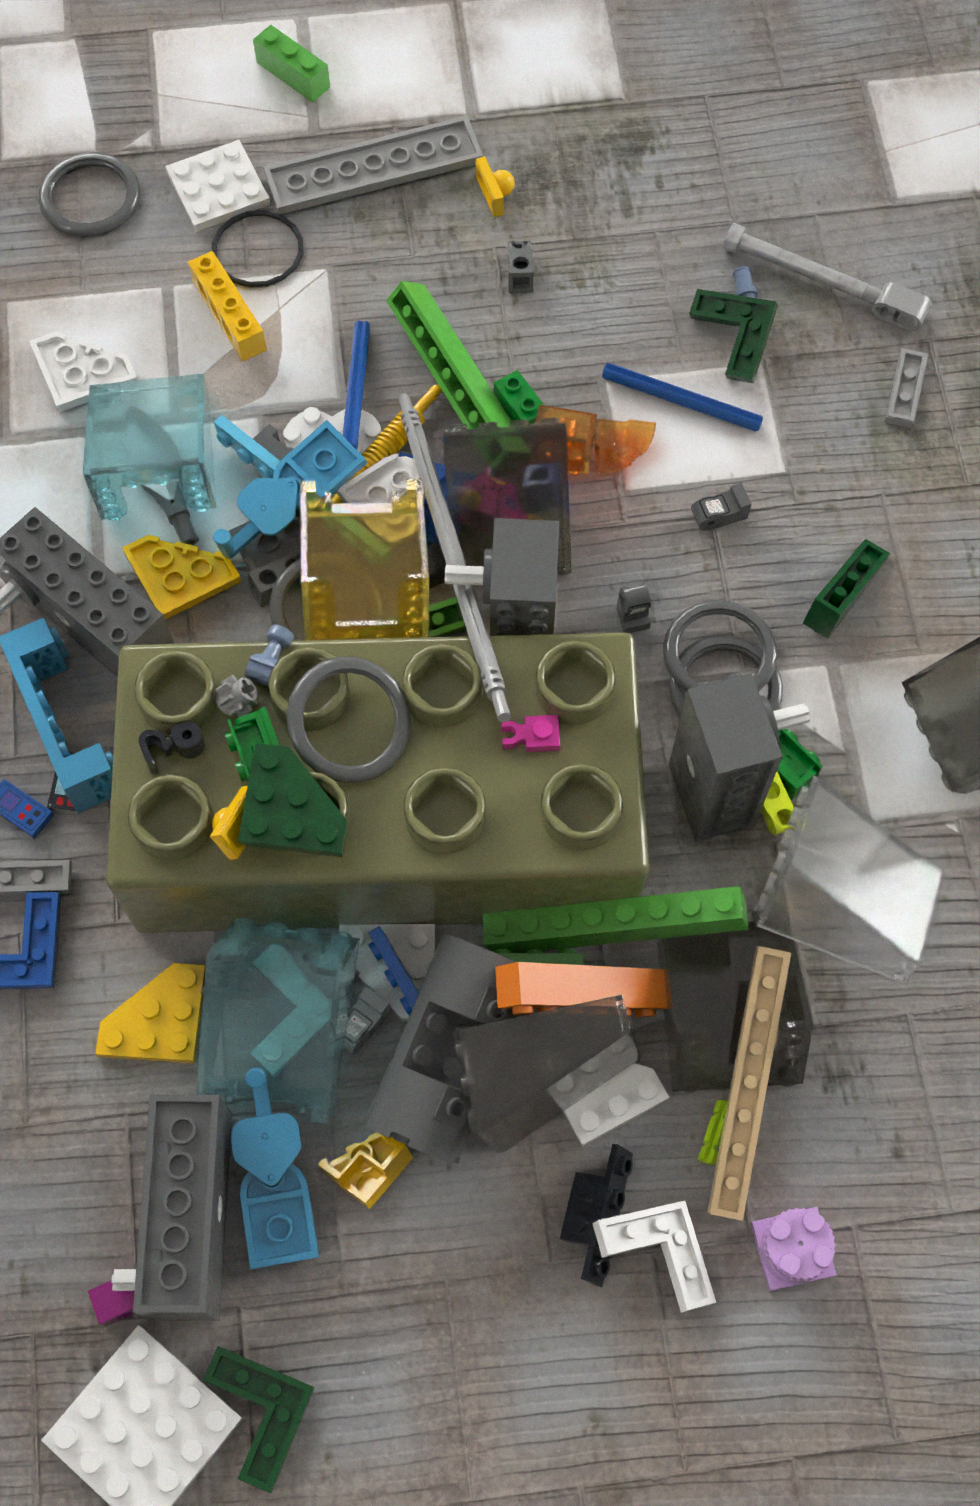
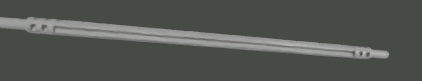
M403 393L399 396L402 409L401 419L446 564L467 566L418 412L413 408L410 396ZM453 584L472 649L480 668L487 697L493 702L498 721L507 722L511 718L505 698L507 690L473 585Z

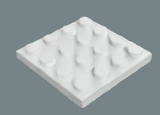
M138 1325L41 1441L110 1506H173L244 1418L142 1326Z

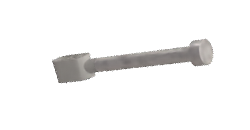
M736 223L732 224L724 241V250L734 254L742 250L873 304L872 312L876 317L909 331H917L921 328L932 305L930 299L919 292L893 282L885 283L880 289L746 234V227Z

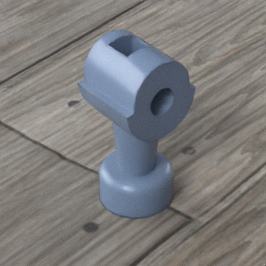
M276 624L271 625L267 632L266 638L269 644L263 653L252 655L245 670V678L269 687L270 674L279 661L277 659L281 649L289 648L294 640V634L290 630Z

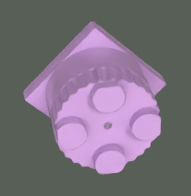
M818 1207L788 1209L777 1216L750 1223L769 1292L837 1275L833 1263L834 1248L836 1246L834 1242L835 1236H833V1231L829 1228V1224L819 1214Z

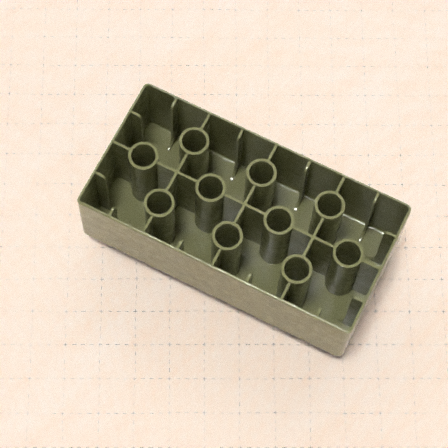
M626 632L489 636L507 690L505 698L511 714L509 721L525 724V716L558 715L560 751L526 752V744H520L513 749H503L502 738H513L515 735L510 731L502 732L501 722L498 721L493 702L487 697L469 636L293 641L287 649H281L277 659L279 661L270 674L269 687L251 681L257 690V698L255 699L257 704L252 707V712L266 707L279 745L290 747L346 818L348 827L343 858L246 846L238 859L229 860L210 838L213 831L211 825L214 814L222 808L229 807L240 788L248 786V780L241 782L235 765L236 762L241 761L238 750L230 751L224 734L231 731L227 720L230 719L232 726L235 727V720L239 716L237 713L229 716L220 710L216 702L218 694L216 688L221 686V681L230 675H234L237 680L242 677L245 678V670L250 660L249 658L254 654H262L269 644L268 641L123 646L119 652L107 885L136 930L141 933L339 928V925L483 924V914L642 897L649 871L636 652L633 636ZM354 656L370 660L383 667L397 680L405 693L410 707L411 730L409 741L402 756L388 771L379 777L365 782L344 783L335 781L323 773L315 772L301 759L293 747L288 732L287 709L289 698L297 682L309 669L318 663L335 657ZM340 673L330 676L312 690L305 704L303 717L308 740L320 755L335 764L360 766L369 763L384 752L393 737L395 713L391 700L384 689L366 676L355 673ZM186 721L196 723L201 728L205 742L204 751L196 758L187 759L180 756L178 752L173 751L172 755L166 757V754L159 746L153 745L149 752L157 764L159 773L156 775L151 774L139 745L138 739L140 734L145 730H157L163 732L167 738L170 737L172 726Z

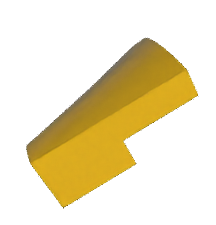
M375 1132L369 1135L364 1142L354 1143L346 1147L347 1153L330 1162L324 1158L317 1165L341 1188L370 1209L411 1162L413 1157L404 1143L393 1139L392 1136L388 1138Z

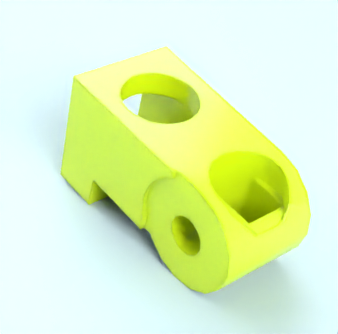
M776 772L760 811L761 815L763 814L769 831L774 836L799 824L796 811L778 772Z

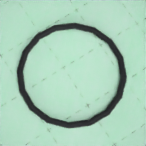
M266 210L247 211L231 217L218 229L212 241V251L216 257L217 244L222 233L234 222L247 217L268 216L281 220L293 230L298 239V254L293 265L282 275L267 281L249 282L235 278L226 271L233 283L247 287L270 286L286 279L297 269L304 252L303 237L294 223L283 215Z

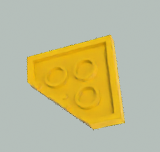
M146 535L122 547L124 555L153 606L164 615L165 620L242 582L232 561L226 559L218 551H215V553L199 550L198 546L177 541L174 544L162 541L159 537Z
M173 963L104 1018L99 1025L95 1055L104 1058L195 1063L204 997L201 995V988L205 987L207 973L205 965Z

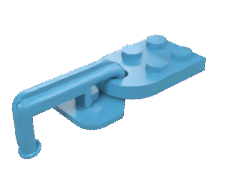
M326 420L277 464L273 478H256L239 493L237 505L250 522L232 538L227 530H216L213 534V540L226 559H231L259 534L263 533L268 536H274L281 533L295 520L296 510H309L321 505L367 464L366 459Z
M255 1067L246 1073L245 1081L253 1089L256 1117L240 1120L231 1131L234 1160L248 1170L241 1185L240 1201L250 1269L319 1257L308 1181L303 1171L296 1164L292 1163L302 1147L298 1122L288 1113L272 1114L266 1072L261 1067ZM282 1177L281 1182H280L278 1185L273 1186V1185H275L276 1183H278L279 1180H280V1178Z

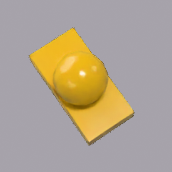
M486 157L477 158L475 161L477 182L494 217L503 215L504 197L511 194L514 189V177L506 170H497L492 173Z
M242 786L229 807L220 809L214 814L211 826L213 831L210 838L229 860L238 859L246 847L239 845L238 836L248 786Z

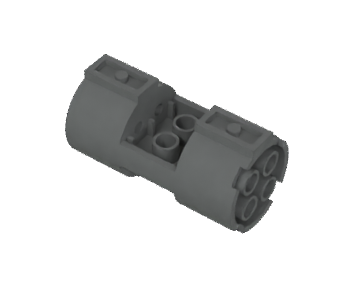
M447 934L442 935L407 1024L364 1121L365 1126L388 1138L392 1136L393 1139L425 1154L450 1163H459L484 1102V1099L481 1098L506 1036H511L519 1016L512 1015V1009L498 1008L495 967L515 963L514 961Z

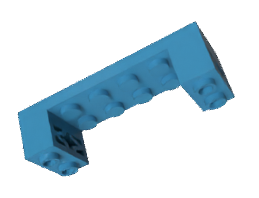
M43 617L1 635L0 644L61 786L76 812L80 813L111 799L113 755L111 751L105 753L100 743L72 755L67 748V741L62 730L58 727L57 718L45 697L46 693L40 682L68 670L64 658L69 657V654L55 626L49 628Z

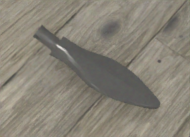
M130 408L127 412L125 424V454L129 469L139 485L162 508L169 523L174 526L181 543L195 545L199 538L189 519L190 513L184 499L182 465L178 450L169 436L158 425L139 410Z

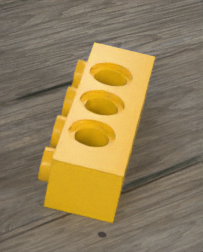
M210 251L188 261L193 284L241 361H246L267 351L264 332L214 252Z

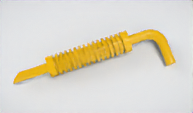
M439 384L432 386L417 404L413 406L418 412L421 425L425 422L422 414L442 393ZM402 410L362 453L367 464L348 481L382 459L397 454L407 443L408 438L401 419ZM336 493L331 502L343 511L344 502Z

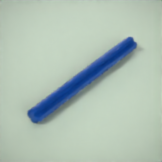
M360 320L355 323L342 433L343 437L356 450L358 447L370 335L369 322H362Z
M606 363L602 372V377L606 380L753 431H758L763 421L762 415L612 363Z

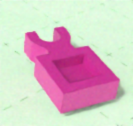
M558 715L525 716V724H517L514 721L501 722L502 732L510 731L515 735L513 738H502L503 749H513L520 744H526V752L560 751Z

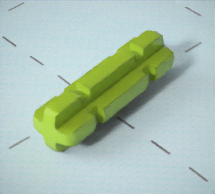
M718 1099L714 1105L712 1112L714 1116L710 1118L703 1140L705 1145L701 1147L698 1155V1160L704 1164L714 1165L717 1161L719 1152L717 1149L720 1147L728 1101Z

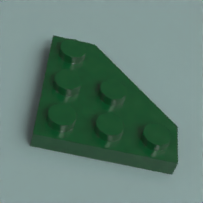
M255 743L238 836L239 845L343 858L348 827L346 818L290 747Z

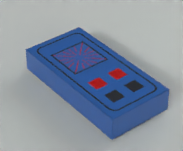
M3 779L0 783V816L35 839L54 816L53 812L7 780Z

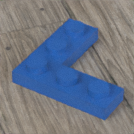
M59 892L26 893L22 953L0 954V989L54 988L61 895Z

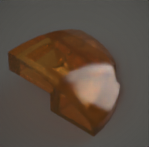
M597 419L595 421L594 436L597 474H609L624 470L631 466V462L639 455H644L654 437L656 422L631 419L626 422Z

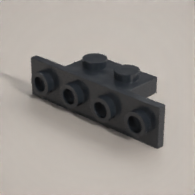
M612 1144L605 1177L579 1172L575 1173L560 1239L565 1242L588 1246L581 1279L597 1287H603L604 1278L609 1272L610 1262L609 1256L604 1258L601 1256L592 1223L619 1216L620 1210L625 1203L624 1191L627 1178L633 1168V1153L618 1144Z

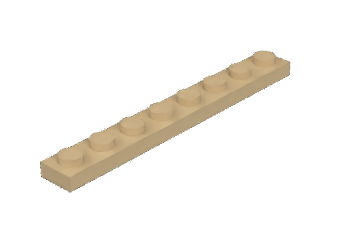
M756 946L708 1206V1213L743 1221L790 963V952Z

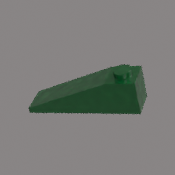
M865 538L814 599L803 624L828 639L846 617L891 553Z

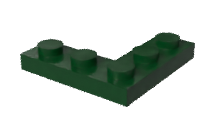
M697 289L689 312L691 319L740 327L725 372L726 378L754 384L778 308L776 301Z
M217 1346L203 1381L267 1408L238 1479L268 1493H272L315 1387Z

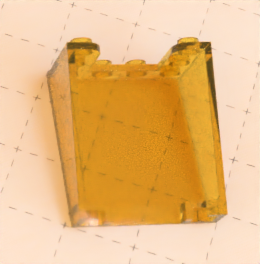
M421 478L406 479L407 490L402 496H398L397 491H391L392 502L332 504L331 492H325V498L319 497L316 493L315 481H300L301 587L305 640L429 637V570Z

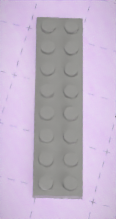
M466 115L264 166V173L278 215L472 166L475 165L477 158L483 157L469 118Z

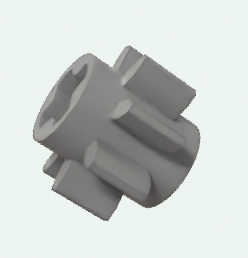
M230 675L221 681L222 685L216 688L218 693L216 702L220 710L229 716L237 713L239 717L252 712V707L257 704L255 700L257 698L255 685L244 677L237 680L234 675Z

